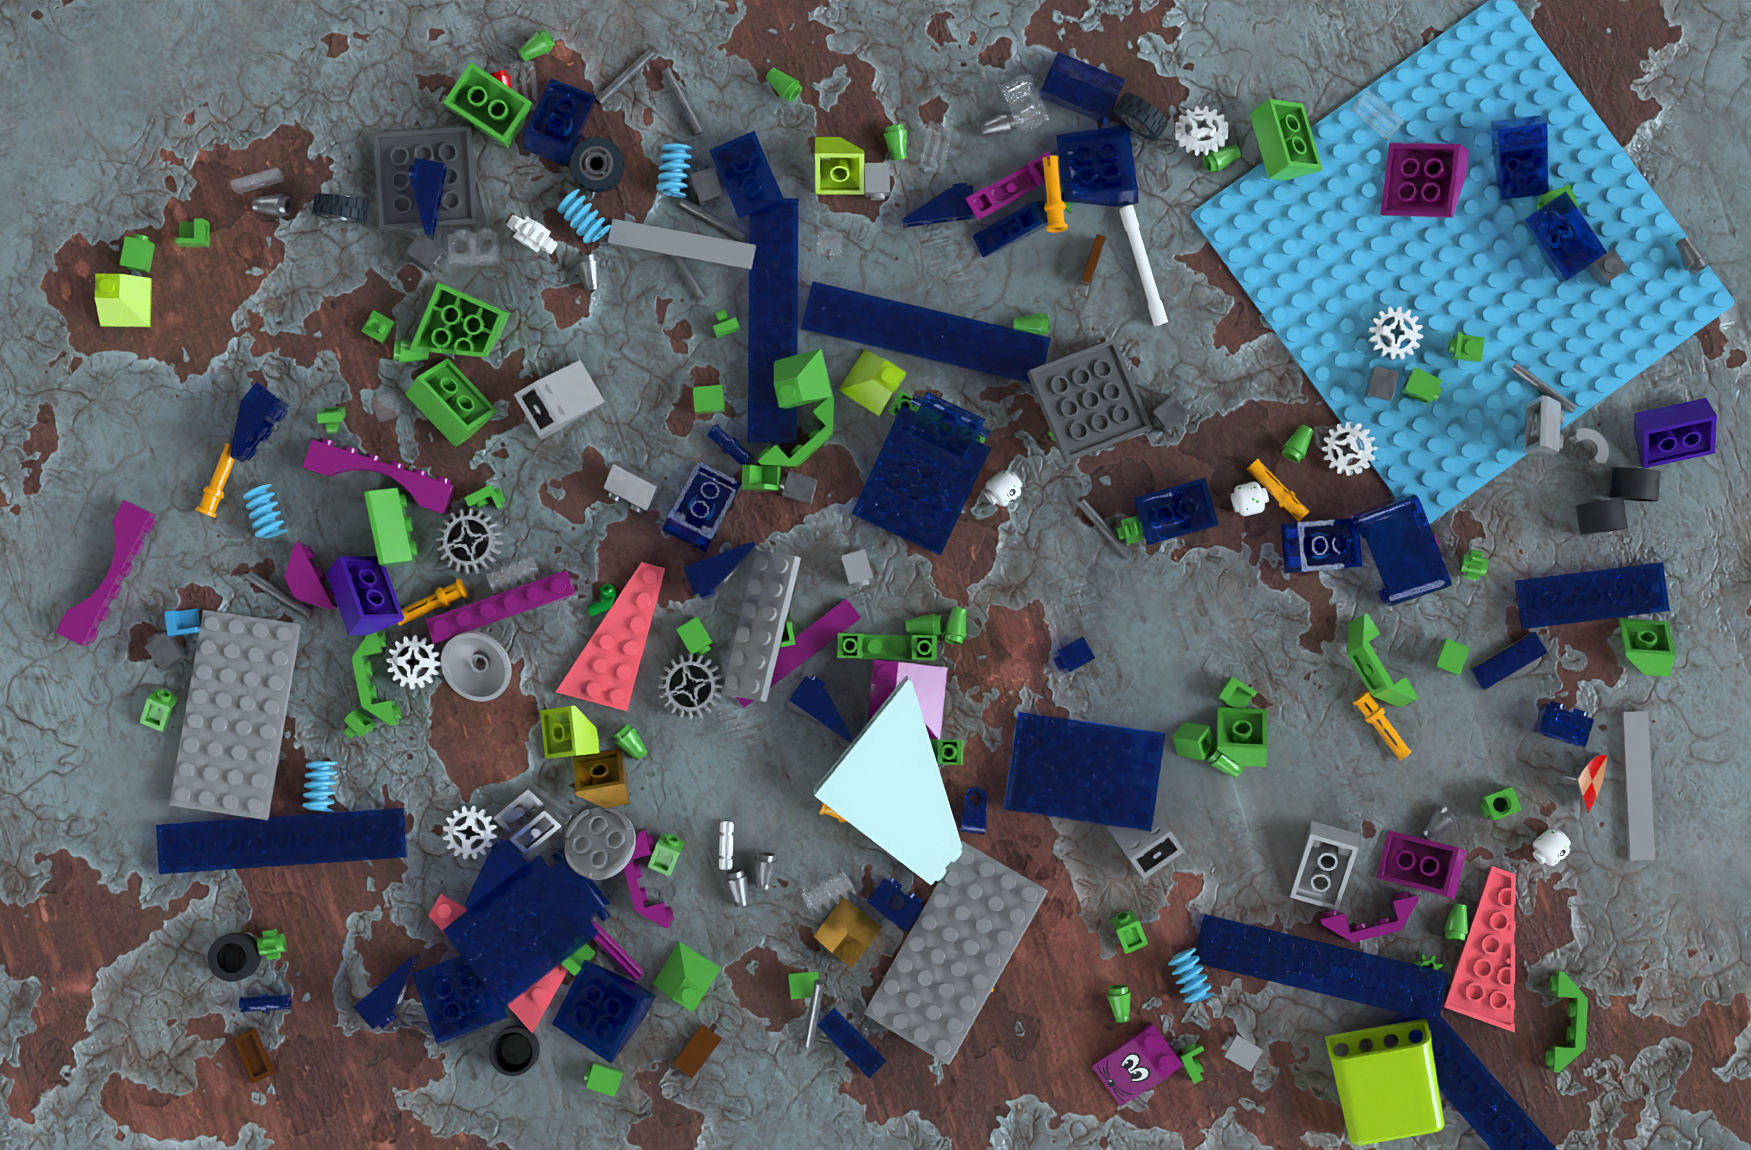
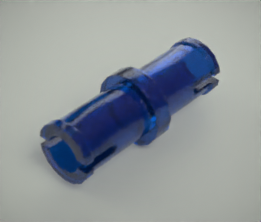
M716 424L708 432L707 437L719 445L725 455L729 454L741 466L748 465L752 461L754 456L738 444L739 440L735 437H730L719 425Z
M268 993L257 997H240L239 1008H242L240 1009L241 1013L254 1011L269 1013L270 1010H291L292 998L291 994L269 996Z

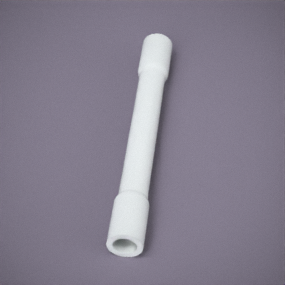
M1129 205L1119 209L1142 280L1153 325L1159 326L1167 323L1168 320L1163 303L1159 298L1139 231V223L1134 207Z

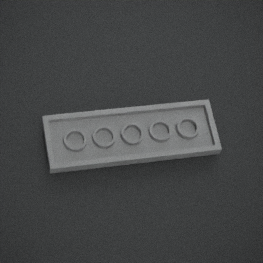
M756 550L722 694L762 702L767 701L801 560L800 557Z

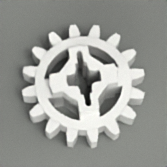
M1196 106L1195 112L1187 109L1186 116H1179V122L1175 124V139L1179 140L1180 147L1186 146L1187 153L1195 150V155L1198 156L1200 151H1203L1207 156L1209 150L1216 153L1218 152V146L1224 147L1225 140L1228 139V122H1224V115L1217 116V109L1209 112L1208 106H1205L1204 110H1200Z
M512 215L506 224L511 230L516 232L513 236L515 239L537 253L541 249L552 254L558 245L557 242L548 237L551 233L549 230L528 216L523 220Z
M1389 307L1386 311L1387 314L1381 311L1378 313L1379 319L1374 318L1371 321L1375 327L1368 329L1369 333L1374 334L1369 339V342L1376 343V346L1373 348L1374 351L1378 349L1382 351L1380 357L1389 354L1390 361H1393L1396 355H1398L1399 360H1403L1405 358L1404 353L1411 356L1414 354L1411 348L1418 349L1420 347L1416 340H1421L1423 335L1418 334L1417 331L1423 327L1422 325L1415 324L1418 320L1417 316L1409 317L1411 310L1402 313V307H1398L1393 312V309ZM1392 318L1390 326H1381L1385 320ZM1404 321L1409 325L1410 329H1407L1403 323ZM1395 328L1397 329V333L1401 334L1398 338H1396V340L1394 338V334L1390 333ZM1381 338H1384L1388 347L1382 342ZM1402 341H1410L1405 348L1399 349Z
M1346 422L1345 427L1342 423L1337 424V430H1329L1331 437L1323 439L1328 443V446L1322 447L1323 451H1328V455L1324 457V460H1331L1329 468L1337 466L1338 474L1346 470L1347 476L1353 474V469L1357 474L1362 473L1361 466L1365 469L1369 468L1370 464L1367 461L1375 460L1376 458L1371 454V451L1377 450L1376 446H1371V442L1375 440V437L1369 438L1367 435L1370 430L1365 429L1362 431L1361 423L1356 424L1354 427L1352 422ZM1350 432L1346 439L1338 438L1341 434ZM1360 439H1362L1364 443V448L1362 447ZM1351 444L1350 448L1355 452L1348 453L1349 449L1344 445ZM1335 449L1338 453L1339 458H1337L1335 454ZM1353 458L1361 459L1358 463L1349 465Z
M416 635L413 636L412 641L408 637H404V644L396 641L397 650H389L393 658L387 659L386 662L392 663L393 667H390L388 672H395L392 679L394 681L401 679L400 686L405 687L409 683L410 689H415L416 683H418L420 688H424V681L433 682L432 674L439 675L435 667L441 666V662L436 661V658L441 654L432 651L436 645L430 644L428 646L427 638H423L419 642V637ZM410 647L409 652L405 656L399 657L403 650ZM420 647L426 650L430 659L425 658L421 654ZM415 656V659L419 660L420 663L415 665L413 669V665H409V660H413ZM399 666H403L406 669L408 678L402 674ZM424 668H429L425 675L418 678Z
M463 806L462 813L457 810L453 811L454 819L447 817L446 820L450 825L443 827V830L448 832V835L443 837V840H450L447 849L455 848V856L462 852L463 859H468L470 854H472L474 859H477L479 851L483 855L487 854L486 846L493 848L494 845L490 840L497 838V835L492 833V830L497 828V825H490L493 816L485 817V809L478 813L477 806H472L471 811H468L467 806ZM468 816L466 823L462 826H456L461 818ZM478 818L484 823L486 830H482L478 825ZM472 826V831H476V833L481 835L471 836L468 839V834L460 832V830L469 829ZM454 835H458L462 840V846L457 843ZM478 839H484V842L479 847L473 849L474 842Z

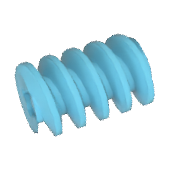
M676 143L662 146V151L667 154L661 155L660 158L664 164L659 165V170L664 173L658 175V180L662 183H658L656 189L664 195L686 197V194L682 193L680 189L687 188L688 185L681 182V180L689 178V175L684 173L683 170L690 169L691 167L684 163V160L692 159V156L686 153V150L693 149L692 147Z
M577 189L563 199L557 211L560 214L565 213L564 219L571 221L570 226L573 229L578 228L576 233L579 236L584 235V243L595 242L606 234L611 226H601L605 220L604 217L595 219L598 210L589 212L592 203L583 205L586 196L583 195L577 198L576 195L580 190Z
M271 484L253 488L243 495L244 500L250 501L246 504V509L254 510L249 514V518L257 519L252 523L253 528L259 529L255 532V537L266 539L287 532V529L278 528L284 523V520H276L275 518L281 514V511H273L272 509L278 502L269 500L275 495L274 492L266 491V489L272 486Z
M313 760V762L306 764L305 767L311 769L312 772L305 774V777L311 779V782L305 783L304 787L310 789L311 792L303 794V797L310 799V802L303 803L302 807L315 811L334 812V810L327 808V806L334 804V800L328 798V796L335 794V790L328 787L336 784V780L329 778V776L337 774L336 770L330 768V766L337 764V762Z
M1190 948L1174 955L1173 959L1168 963V966L1177 967L1172 972V975L1181 976L1176 981V984H1184V987L1179 991L1180 994L1188 993L1189 995L1183 1000L1184 1003H1196L1214 995L1212 992L1206 993L1211 988L1210 983H1203L1207 979V975L1198 974L1203 970V966L1194 965L1199 961V956H1191L1196 950L1195 948Z

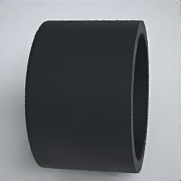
M1613 467L1610 498L1657 502L1661 471L1644 468Z
M1623 498L1576 505L1580 535L1628 528Z
M241 932L221 936L214 941L208 952V964L212 973L217 978L227 982H235L251 976L261 962L257 941L250 935ZM228 943L240 945L246 953L244 967L235 973L224 971L218 960L220 948Z
M510 1026L505 1028L491 1041L489 1047L491 1064L498 1072L506 1076H518L527 1072L539 1057L540 1047L538 1039L534 1033H531L525 1027ZM511 1035H521L530 1044V1055L521 1064H511L502 1055V1044Z

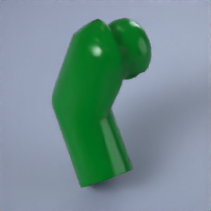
M603 584L600 588L599 600L587 605L591 617L607 611L613 606L616 589L611 584Z

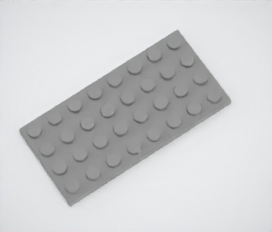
M203 610L169 805L268 820L301 624Z
M963 841L961 842V855L955 862L951 861L945 875L938 882L864 1012L866 1016L947 1065H950L1048 892L1045 888Z

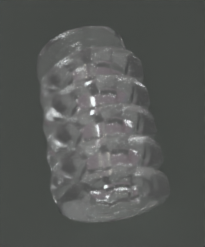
M527 551V559L518 554L517 563L508 558L507 567L502 561L499 562V570L490 565V573H486V577L494 595L500 594V588L504 592L508 591L509 584L513 589L518 587V581L522 585L527 584V577L532 582L536 581V573L541 577L538 565L530 551Z
M837 869V878L829 873V882L820 878L819 887L813 882L810 883V892L805 887L801 888L803 899L813 917V909L818 913L823 912L822 904L828 909L831 908V900L839 904V895L843 896L846 900L849 899V890L854 895H857L847 872L844 873Z

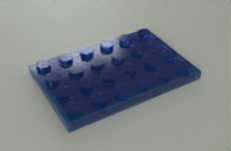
M1018 712L1003 810L1152 832L1166 733Z

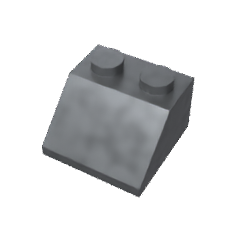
M615 460L604 489L608 491V497L617 502L624 499L630 503L629 508L642 514L643 510L648 513L650 512L662 489V485Z

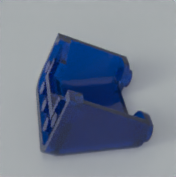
M1405 493L1352 515L1354 518L1352 522L1354 532L1357 536L1361 534L1366 539L1382 580V589L1378 592L1383 604L1387 603L1389 607L1452 586L1445 562L1423 506L1416 494Z

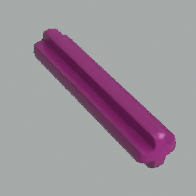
M595 921L586 927L585 931L634 981L643 975V969Z

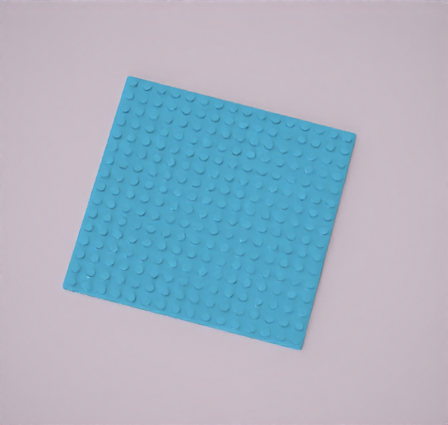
M1513 0L1487 1L1312 126V135L1323 168L1321 171L1286 181L1269 179L1263 161L1191 214L1193 221L1344 427L1346 422H1352L1353 427L1361 423L1362 431L1365 429L1370 430L1367 436L1369 438L1375 437V440L1371 442V446H1376L1377 450L1371 451V454L1376 457L1375 460L1368 461L1419 529H1423L1528 454L1524 453L1526 404L1540 396L1546 395L1511 371L1516 362L1577 405L1572 413L1561 407L1564 410V422L1560 424L1561 430L1727 311L1735 303L1709 265L1693 275L1685 271L1676 243L1687 237V235ZM1389 143L1461 144L1469 150L1467 173L1453 218L1381 215ZM1570 184L1579 207L1570 213L1547 222L1543 217L1534 232L1541 216L1535 223L1534 221L1537 217L1529 224L1528 222L1539 214L1536 207L1537 199L1543 194ZM1563 220L1574 229V237L1570 241L1561 238L1560 247L1553 251L1547 245L1546 231L1556 229ZM1614 249L1628 269L1600 287L1586 267ZM1389 307L1393 309V312L1398 307H1402V313L1411 310L1409 317L1417 316L1418 320L1415 324L1422 325L1423 327L1417 331L1418 334L1423 335L1421 340H1416L1420 347L1418 349L1411 348L1414 353L1411 356L1404 353L1405 358L1403 360H1399L1398 355H1396L1393 361H1390L1389 354L1380 357L1382 351L1380 349L1374 351L1373 348L1376 346V343L1369 342V339L1374 334L1369 333L1368 329L1375 327L1371 321L1374 318L1379 319L1378 313L1381 311L1387 314L1386 311ZM1392 318L1385 320L1381 326H1390ZM1404 321V325L1407 329H1410L1409 325ZM1396 328L1390 332L1394 334L1395 340L1401 335L1397 333ZM1457 332H1463V335L1485 337L1482 362L1451 359V352H1448L1449 339L1453 338V335ZM1381 338L1382 342L1388 347L1384 338ZM1402 341L1399 349L1405 348L1410 341ZM1375 366L1399 372L1391 401L1375 397L1364 398L1370 370ZM1413 368H1419L1442 380L1440 387L1443 389L1437 401L1433 400L1430 404L1426 405L1401 393ZM1360 439L1362 447L1364 448V443L1362 439Z

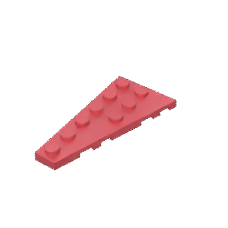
M641 562L556 690V693L628 711L666 568Z
M1490 866L1468 929V936L1465 938L1442 1007L1515 1032L1514 905L1516 904V874Z
M441 894L428 916L528 1030L533 1033L569 970L548 954L446 895Z

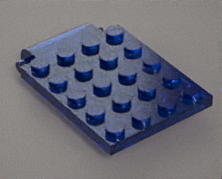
M926 392L924 398L916 394L912 398L911 403L919 407L917 412L903 405L900 407L852 514L941 556L992 448L976 439L978 435L988 439L991 430L983 426L986 419Z
M561 850L553 854L557 863L552 867H549L539 854L442 930L501 1009L510 1005L598 936L599 931L592 924V919L598 915L605 922L611 917L606 910L611 905L609 900L592 879L579 875L569 866L566 856Z

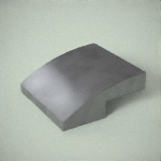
M527 785L493 814V819L510 834L509 840L525 855H528L562 827V823L554 811L530 785Z

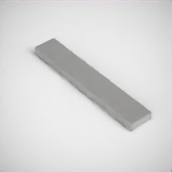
M612 219L608 243L612 245L748 270L752 269L756 245L617 219Z
M1648 711L1621 712L1628 860H1655Z

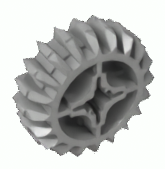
M469 508L468 515H466L464 509H459V518L452 512L450 513L453 519L452 522L447 519L443 520V523L448 526L446 530L442 527L438 528L439 532L444 533V537H436V541L443 542V545L437 547V551L446 552L440 558L443 561L450 558L447 562L449 568L457 563L455 567L456 572L459 573L464 566L465 574H470L471 567L478 574L480 573L479 565H482L487 570L489 569L486 563L487 560L492 563L496 562L495 558L491 557L493 553L501 554V551L495 549V545L501 546L503 541L496 540L495 537H500L502 532L493 531L499 526L497 522L489 525V522L492 520L491 515H487L482 519L484 511L479 510L475 516L473 508ZM468 521L482 524L487 533L474 534ZM461 524V536L450 542L453 531ZM468 534L472 538H477L475 543H472L471 549L468 545L462 544ZM489 540L487 550L478 558V546ZM464 548L470 557V561L458 559L452 550Z
M689 653L688 661H685L684 656L681 654L679 655L681 663L677 664L674 659H671L670 663L674 667L672 669L667 666L663 667L668 672V675H659V679L666 680L665 684L657 685L658 689H665V693L659 694V698L667 697L668 700L664 702L663 706L668 707L672 704L671 714L676 713L677 709H679V718H683L685 712H688L689 720H693V712H697V716L703 718L701 710L705 709L708 714H711L712 711L708 706L710 704L715 707L719 706L713 700L714 697L723 698V694L716 693L717 688L723 689L724 684H717L716 680H721L723 675L715 676L713 674L719 667L716 665L710 669L711 659H707L703 664L701 663L703 655H698L697 661H693L694 655ZM688 666L702 668L709 677L695 679ZM681 669L683 682L681 685L671 689L672 679L676 672ZM687 674L689 679H693V683L695 681L697 683L703 682L694 688L695 699L692 693L689 694L690 690L687 692L686 690L679 691L688 685ZM711 684V692L708 698L700 704L699 690ZM687 694L694 707H685L679 704L673 696Z

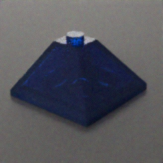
M1128 125L1056 135L1065 202L1112 207L1139 203L1138 185Z
M483 947L412 973L436 1044L439 1047L508 1018Z
M584 960L581 970L571 985L552 1024L609 1063H613L646 1017L656 995L632 980L589 960Z

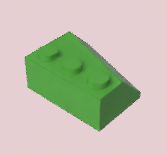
M438 282L409 350L487 357L500 338L510 312Z

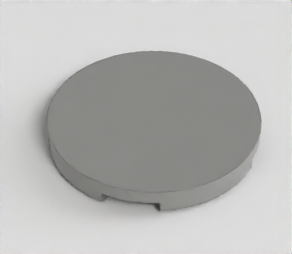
M597 807L584 810L573 819L564 836L566 838L565 858L567 863L579 875L592 880L607 879L619 873L632 858L636 845V834L631 821L622 812L613 807Z

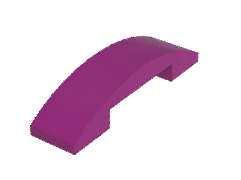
M1049 152L1028 162L1026 166L989 187L986 186L965 198L977 220L998 211L1045 183L1042 158L1047 156L1050 159L1051 155Z

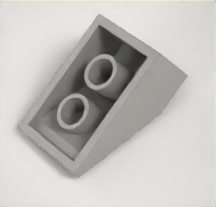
M1540 396L1526 404L1524 453L1554 455L1559 453V449H1562L1563 434H1560V424L1564 422V410L1561 409L1560 402L1549 396Z
M1311 821L1290 897L1332 910H1338L1359 849L1360 834Z

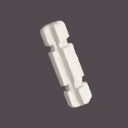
M730 821L720 823L722 835H720L719 856H721V859H719V869L731 870L733 859H731V856H733V836H731V833L733 832L734 824Z

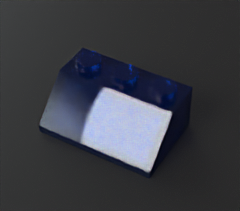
M1058 52L1039 97L1107 125L1125 79Z

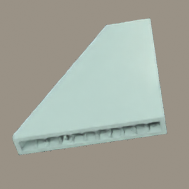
M906 675L813 791L815 797L932 885L935 880L938 882L946 873L945 868L947 865L959 858L962 850H960L962 844L911 678Z

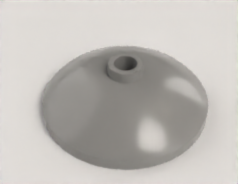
M476 631L462 632L451 638L442 651L441 668L448 684L461 696L473 701H489L497 698L508 687L512 675L510 659L504 648L492 637Z

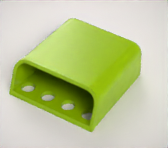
M1426 1018L1325 1036L1348 1137L1353 1145L1361 1146L1439 1132L1444 1128L1443 1110L1431 1043L1432 1038ZM1412 1030H1420L1423 1033V1038L1420 1042L1413 1043L1409 1040V1033ZM1389 1034H1394L1398 1037V1043L1394 1047H1387L1384 1044V1038ZM1362 1039H1370L1373 1042V1048L1370 1051L1364 1052L1359 1048V1043ZM1339 1043H1344L1349 1048L1348 1053L1344 1056H1338L1334 1052L1335 1046Z

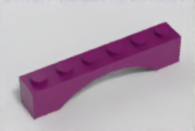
M321 437L319 442L311 440L302 468L328 477L351 471L381 473L402 484L422 508L443 515L447 514L455 490L454 486L449 485L451 480L436 476L434 480L426 477L427 472L413 468L412 472L403 469V464L391 460L388 465L380 462L381 457L366 453L364 457L356 454L357 449L343 445L342 449L333 447V441Z
M123 500L112 521L115 533V549L113 560L105 579L90 597L77 606L66 610L56 633L82 646H89L90 643L92 644L96 640L99 633L97 628L100 622H104L110 612L108 607L112 599L115 600L122 587L119 585L123 578L130 574L133 567L131 562L134 556L140 554L144 546L142 541L146 533L149 534L155 525V520H153L156 516L155 514Z
M565 570L425 619L433 643L439 644L450 640L459 633L474 631L514 615L571 598L577 594L570 574Z

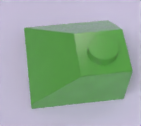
M822 349L774 361V387L780 408L789 409L833 397Z
M1619 618L1618 623L1625 656L1644 675L1669 677L1676 657L1669 622Z
M1218 707L1217 750L1240 766L1266 767L1268 749L1267 709Z
M679 941L653 984L671 999L694 1012L721 967Z

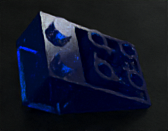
M1540 115L1491 121L1492 150L1499 199L1506 200L1548 193L1547 122Z
M257 381L241 400L230 452L232 458L242 463L245 460L249 461L256 454L257 445L261 440L264 442L269 438L273 431L271 430L276 422H281L288 413L286 409L289 405Z

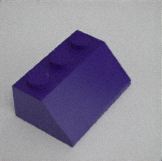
M1707 398L1634 413V435L1643 468L1715 453L1717 415Z
M339 556L326 574L348 635H370L404 619L387 569L379 565L377 556Z

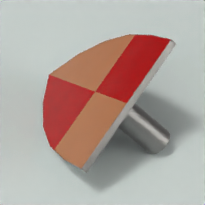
M1599 754L1592 757L1583 764L1577 776L1567 773L1562 774V783L1578 786L1586 813L1590 811L1599 794L1608 755Z

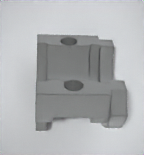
M1589 428L1577 429L1568 438L1574 444L1582 441L1590 445L1592 456L1589 459V464L1592 467L1600 463H1606L1609 454L1608 444L1604 437L1596 430Z

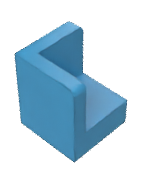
M199 609L164 612L168 637L192 635L200 632L201 618Z

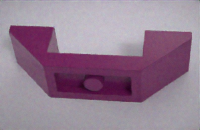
M643 830L636 837L634 853L628 864L624 867V872L634 910L660 926L668 928L672 926L671 921L674 920L671 906H666V902L646 907L645 902H648L649 898L646 887L641 888L639 878L643 877L639 863L635 864L634 862L636 858L653 854L652 849L655 848L653 835L648 834L647 830Z
M1410 891L1395 894L1396 899L1389 900L1394 920H1391L1390 916L1377 919V924L1367 926V923L1353 925V930H1349L1345 913H1338L1337 909L1323 912L1324 917L1318 918V922L1344 939L1354 943L1401 931L1419 899L1418 895H1410Z

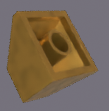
M622 749L573 757L576 796L604 808L630 804Z
M842 897L813 937L835 956L853 968L882 926L846 898Z

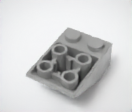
M581 360L530 384L514 394L541 439L548 437L605 403Z
M1140 789L1099 817L1143 880L1185 852Z

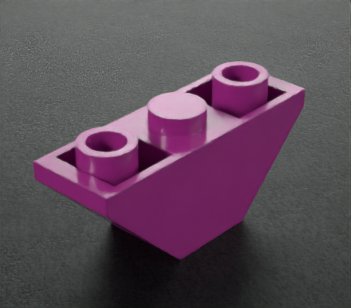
M302 542L295 543L284 575L295 599L330 610L337 609L332 588L327 589L323 581L326 579L320 566L316 567L312 560L315 558L311 547L308 544L304 545Z

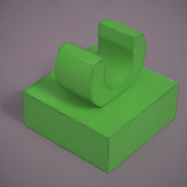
M725 309L716 312L719 324L714 325L713 328L717 338L740 330L736 317L729 320Z
M373 310L361 331L380 343L385 344L396 323Z
M345 406L320 408L317 412L318 423H326L327 434L338 433L339 422H342L346 416Z
M357 708L344 719L349 726L343 733L349 739H352L354 735L362 737L371 732L377 724L360 708Z

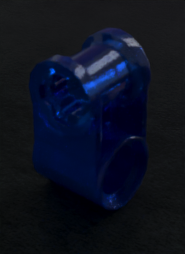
M971 787L965 794L960 833L985 835L987 794L981 787ZM976 791L983 797V800H979L977 805L973 804V800L969 799V796H973Z

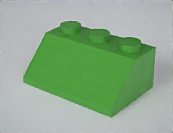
M471 62L443 102L448 110L506 148L510 147L522 129L532 105L531 101Z
M1268 99L1249 113L1269 179L1286 181L1319 172L1323 169L1303 103Z
M448 358L418 376L405 393L454 447L469 439L497 413L495 407Z
M398 488L364 492L379 565L389 568L416 562L415 556L418 555V547L416 541H412L410 532L413 531V523L411 517H407L405 508L408 507L406 493H402Z

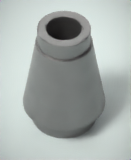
M1004 110L980 123L984 137L1011 134L1013 130L1018 129L1012 110L1008 112Z
M283 193L255 197L253 199L254 212L283 218L284 216H289L291 212V199Z
M1689 236L1676 243L1684 269L1690 275L1698 273L1708 266L1706 262L1707 257Z
M596 254L577 257L575 265L585 291L598 289L599 260H597Z
M1442 805L1440 809L1436 808L1422 833L1431 841H1435L1456 824L1455 821L1458 819V816L1445 805Z
M757 852L756 858H753L756 888L771 889L778 862L776 854Z
M743 869L724 873L725 879L723 882L734 903V907L748 905L747 874H744Z

